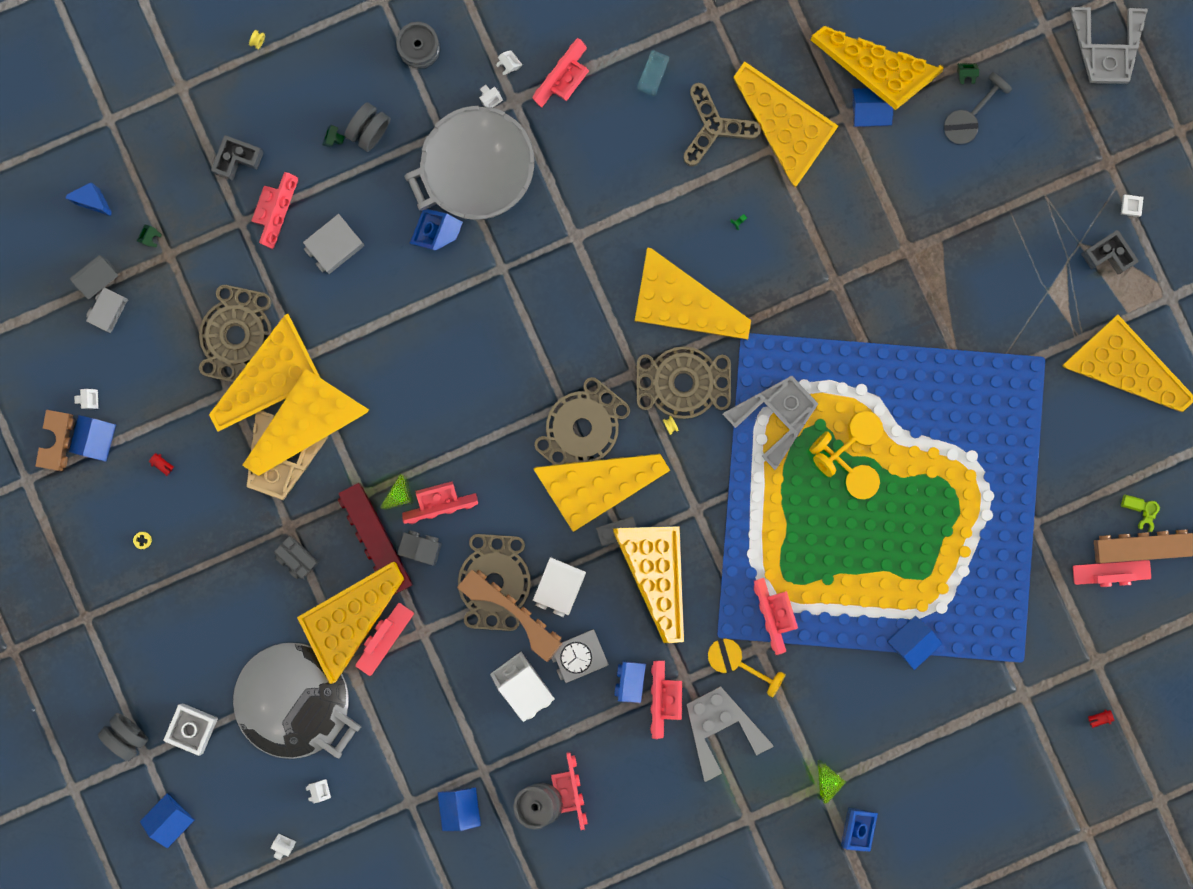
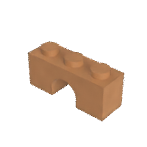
M46 410L43 429L54 432L56 442L51 448H39L36 467L63 471V468L66 467L68 461L66 451L71 445L70 430H73L75 425V419H73L72 414Z

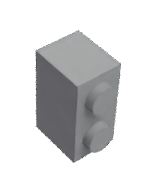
M104 287L97 293L95 297L96 303L94 307L88 310L86 321L111 333L128 299Z

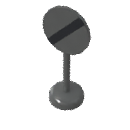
M992 72L989 75V80L995 86L971 113L966 110H958L947 117L944 131L950 141L955 144H965L973 140L978 133L979 125L975 117L977 112L998 89L1005 94L1013 90L996 73Z

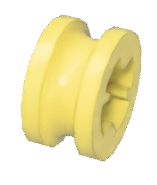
M258 30L252 33L249 41V46L252 47L254 45L256 49H260L265 38V33L259 34Z
M669 416L668 420L663 419V423L670 435L673 431H679L672 416Z
M139 532L133 538L134 545L139 549L148 548L152 542L151 536L146 532ZM141 535H144V538L147 539V544L144 543V546H141V543L137 540L138 537L141 538Z

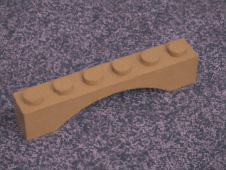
M479 569L477 572L471 570L457 588L471 600L493 602L512 612L525 628L530 640L531 649L546 662H549L563 644L560 642L561 637L554 631L549 633L545 629L546 625L541 620L537 619L535 621L530 617L532 613L525 607L520 609L515 605L517 601L509 594L507 596L503 595L500 592L502 588L496 583L492 582L490 584L486 581L487 576Z

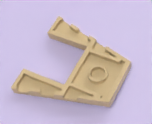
M264 411L255 413L251 451L269 426L274 415ZM329 435L301 451L297 464L285 460L259 476L249 470L247 488L284 501Z

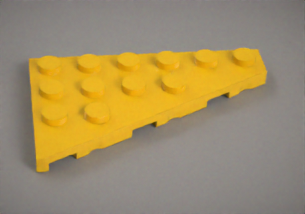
M744 61L733 79L791 184L796 188L836 131L838 125Z

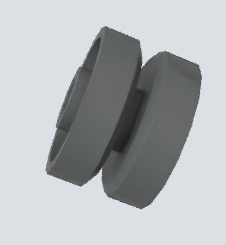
M411 22L405 25L398 33L396 40L397 50L403 62L409 67L423 69L431 66L437 60L440 53V44L434 29L428 24Z
M369 102L361 106L356 112L344 135L351 142L359 140L358 146L366 152L372 150L379 142L391 120L383 112L376 114V107Z
M115 713L109 720L111 727L104 726L98 733V737L117 756L126 761H131L137 754L136 748H142L148 742V737L127 717Z
M542 782L521 790L514 800L513 808L519 823L526 828L534 830L543 828L557 820L562 812L563 803L558 790L551 784Z

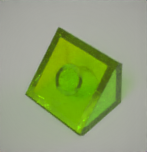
M400 474L381 505V508L384 510L413 504L406 476Z
M819 760L817 763L820 800L823 803H829L846 782L823 761Z

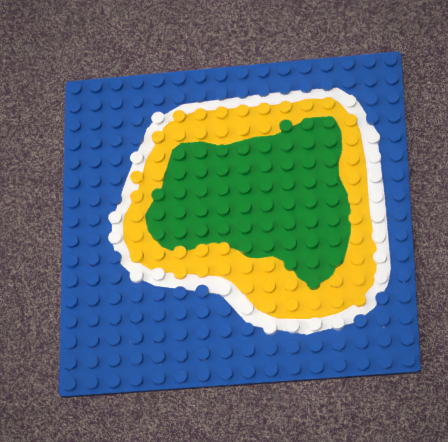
M749 333L748 340L740 339L735 406L790 376H793L818 405L776 470L762 457L789 431V428L763 402L736 428L733 426L717 636L725 639L771 642L770 634L765 628L764 614L760 611V601L754 591V581L764 578L770 596L785 591L788 593L798 629L781 633L783 642L786 644L896 652L888 641L916 615L934 632L942 643L931 655L1023 662L1025 657L1045 358ZM869 411L876 414L883 424L881 438L872 445H862L855 441L839 455L852 469L855 466L866 465L875 469L879 475L880 485L876 494L871 498L857 499L848 492L846 487V476L849 472L836 460H833L836 473L832 477L826 476L813 460L816 454H812L809 449L824 432L828 431L832 438L827 446L835 453L852 438L849 428L852 418L860 412ZM824 449L820 452L828 458L831 457Z

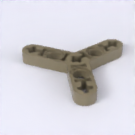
M702 83L692 85L690 97L704 126L684 153V162L688 166H696L718 136L750 140L756 139L759 136L761 127L757 122L720 118L706 86ZM695 88L703 90L701 95L704 101L699 104L697 103L700 101L699 95L693 94L695 93ZM707 104L711 106L712 111L710 114H703L701 107ZM715 115L716 117H713L712 120L714 124H719L717 131L710 129V119L708 121H705V119ZM734 123L738 126L739 130L736 133H730L728 126ZM741 124L745 125L744 129H750V126H754L757 132L750 135V131L744 130V135L740 134L742 130ZM706 137L709 143L707 146L701 147L698 144V139ZM695 145V147H696L698 150L703 151V152H702V154H701V153L698 151L697 154H696V156H695V158H696L697 160H696V161H695V160H692V161L690 162V161L688 160V159H689L688 154H691V155H692V154L694 153L695 148H692V147Z

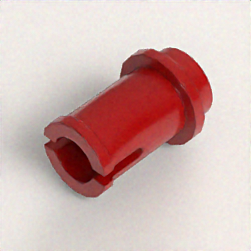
M155 453L149 460L151 466H155L168 476L170 471L174 469V466L163 459L161 454Z
M1105 709L1102 713L1088 716L1089 722L1097 720L1090 724L1091 728L1106 723L1111 724L1114 721L1111 710L1107 711Z

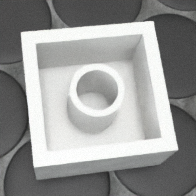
M179 704L163 741L200 756L205 751L218 718L186 704Z

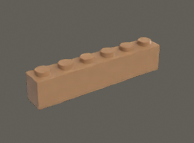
M1176 530V534L1169 535V531L1157 532V536H1150L1149 532L1138 533V537L1131 538L1130 534H1120L1118 539H1111V535L1099 536V540H1094L1096 563L1193 556V533H1188V530Z

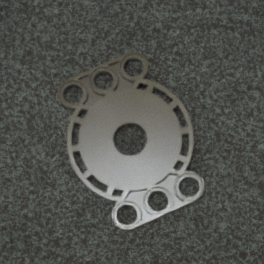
M221 285L216 290V296L221 302L207 312L200 326V345L208 359L200 363L199 371L202 375L210 378L234 382L246 367L245 363L252 359L265 342V336H269L272 332L271 324L263 312L270 308L271 298L262 292ZM222 289L230 290V296L227 299L221 298L220 292ZM241 293H247L249 295V299L246 303H241L239 301V295ZM260 297H266L268 300L267 305L259 307L257 300ZM217 309V311L211 316V318L208 319L211 313ZM263 320L267 323L268 331H265L262 323ZM207 322L205 334H203L204 326ZM233 326H239L245 332V338L239 344H232L227 339V332ZM203 339H206V344L209 348L208 350H206L204 346ZM206 363L213 365L211 373L204 372L203 366ZM224 367H230L232 369V374L230 377H224L222 375V370Z
M683 346L665 351L655 361L650 355L646 354L638 358L637 405L640 409L649 410L655 404L660 411L668 416L688 419L703 414L712 404L721 411L726 410L730 406L731 362L726 355H718L712 361L702 351ZM677 350H690V353H678ZM694 352L701 354L703 357H705V359L702 360L700 357L694 355ZM668 353H674V355L669 356L665 360L662 358ZM643 358H648L651 361V366L647 369L640 366V361ZM720 358L727 361V367L724 369L717 367L716 362ZM679 374H688L692 378L693 386L689 391L680 392L676 389L674 380ZM643 377H648L651 380V385L648 388H643L640 385V380ZM723 377L727 380L725 388L717 386L716 381L718 378ZM643 396H648L651 399V404L648 407H643L640 404V399ZM723 396L727 399L725 407L717 405L716 400L718 397ZM658 398H659V400L661 401L660 404H658V403L656 402V400H657ZM665 405L667 408L674 410V413L667 412L662 406ZM702 405L705 407L702 411L694 414L693 410L700 408ZM678 412H689L690 415L680 416V415H677V413H678Z
M588 378L583 386L585 392L578 391L562 397L550 410L546 421L547 437L541 436L537 438L534 446L537 452L553 465L600 460L611 451L616 443L619 426L618 419H626L630 414V407L598 379ZM589 381L597 383L598 388L596 391H588L586 386ZM605 393H609L612 396V401L609 404H605L601 400L602 395ZM571 396H578V399H573L569 402L565 401V399ZM562 402L563 406L557 413H554L555 408ZM620 405L627 408V413L624 416H619L616 413V408ZM551 416L555 417L553 428L549 429V422ZM581 418L589 420L592 426L590 434L585 437H579L573 431V424ZM610 418H613L615 423H611ZM612 427H616L614 439L610 438ZM546 440L549 443L548 449L540 450L538 442ZM607 443H612L608 450L602 453L601 450L605 448ZM555 452H561L564 456L560 463H556L552 459ZM597 453L600 455L595 459L587 460V457L593 456ZM578 457H583V461H579Z
M473 535L470 538L469 545L475 552L464 561L459 571L458 586L461 583L462 574H465L466 577L471 570L477 572L479 569L486 576L491 573H497L502 576L504 581L500 591L503 595L507 596L509 594L516 601L520 599L522 594L525 595L523 601L518 605L521 608L529 595L531 587L528 567L518 555L524 550L525 542L520 537ZM480 537L483 539V546L481 548L473 546L474 538ZM496 538L502 540L503 543L499 550L492 547V541ZM513 540H519L522 543L520 550L514 551L511 548ZM515 556L518 558V560L515 561L512 559V557ZM472 559L473 562L469 566L468 570H464L468 561ZM520 562L522 563L526 571V574L524 575L522 573L520 566L518 565ZM524 578L528 580L527 591L523 590ZM459 590L461 599L471 610L464 616V623L467 627L513 631L518 628L520 621L503 606L488 601L471 600L467 602L463 592ZM474 604L477 607L474 609L471 607V605ZM470 614H475L478 617L477 624L470 625L467 622V617ZM494 615L497 618L495 626H489L486 623L488 616ZM510 616L514 617L517 622L513 628L508 627L505 623L506 619Z

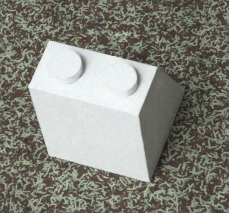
M550 558L533 599L536 602L535 606L545 610L547 607L554 609L553 613L562 617L565 614L569 615L586 572Z
M522 652L490 674L497 689L523 722L533 718L539 710L548 707L555 700L550 690Z

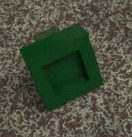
M977 63L957 64L960 83L964 84V79L971 77V84H975L977 77H979Z
M330 125L327 128L322 145L327 147L333 146V143L341 145L345 136L337 133L338 127Z
M144 224L137 242L146 246L157 247L152 238L154 236L161 238L162 234L156 228Z

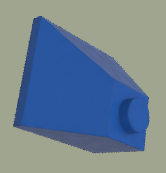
M425 209L421 213L410 244L436 251L456 240L463 222L447 213Z

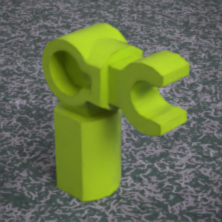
M1125 494L1122 498L1121 507L1138 512L1143 510L1142 516L1144 517L1139 522L1138 529H1143V525L1147 523L1149 525L1148 531L1152 532L1154 530L1153 519L1156 518V514L1160 510L1159 504L1155 501L1144 502V499Z

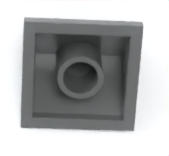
M99 255L72 276L70 280L89 300L118 277V274L110 261Z

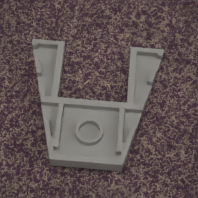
M1072 7L1070 9L1090 83L1128 84L1130 82L1148 9L1129 8L1127 10V45L1091 44V7Z
M793 376L723 413L736 428L764 402L789 428V431L762 455L774 470L777 469L818 405L814 398Z
M721 686L686 704L705 782L722 774L705 741V738L739 721L756 755L774 747Z

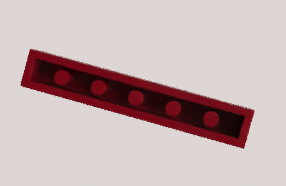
M357 483L338 493L340 496L338 498L342 509L346 508L349 513L346 517L350 525H355L358 531L355 534L359 542H364L367 548L364 550L369 560L372 559L375 564L373 567L374 571L376 572L388 564L396 562L404 580L394 595L413 586L361 483Z

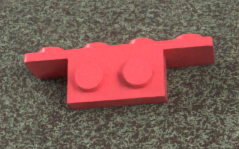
M577 38L570 45L552 72L547 75L545 81L535 91L532 99L538 106L543 107L553 93L567 101L589 72L587 67L577 62L587 49L581 39Z
M284 172L278 189L268 186L263 187L252 218V222L265 226L259 243L271 249L275 246L298 182V177L288 172Z
M453 481L416 491V496L420 508L403 512V523L414 524L421 519H432L444 513L451 514L462 508L470 509L478 504L477 495L474 493L458 498Z
M1150 561L1074 565V584L1096 583L1100 584V587H1110L1113 582H1119V586L1131 585V581L1151 579Z
M761 578L754 581V591L760 601V611L765 617V628L771 637L772 650L775 651L776 655H780L786 652L781 633L798 629L787 591L770 596L765 579Z
M398 603L390 616L385 621L381 619L375 627L377 630L376 634L373 637L371 635L364 643L366 646L365 652L355 666L371 676L411 620L414 612Z
M653 661L651 668L653 684L651 686L653 704L651 705L652 724L650 731L652 739H660L664 737V719H682V681L665 680V661Z
M567 752L570 771L552 774L553 787L558 790L562 797L563 807L561 813L577 810L580 829L585 830L584 825L588 824L586 813H582L581 805H584L582 793L578 794L577 786L581 785L579 774L575 775L574 767H577L575 755L571 756V752Z

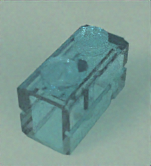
M651 51L638 84L639 91L656 96L669 63V56Z

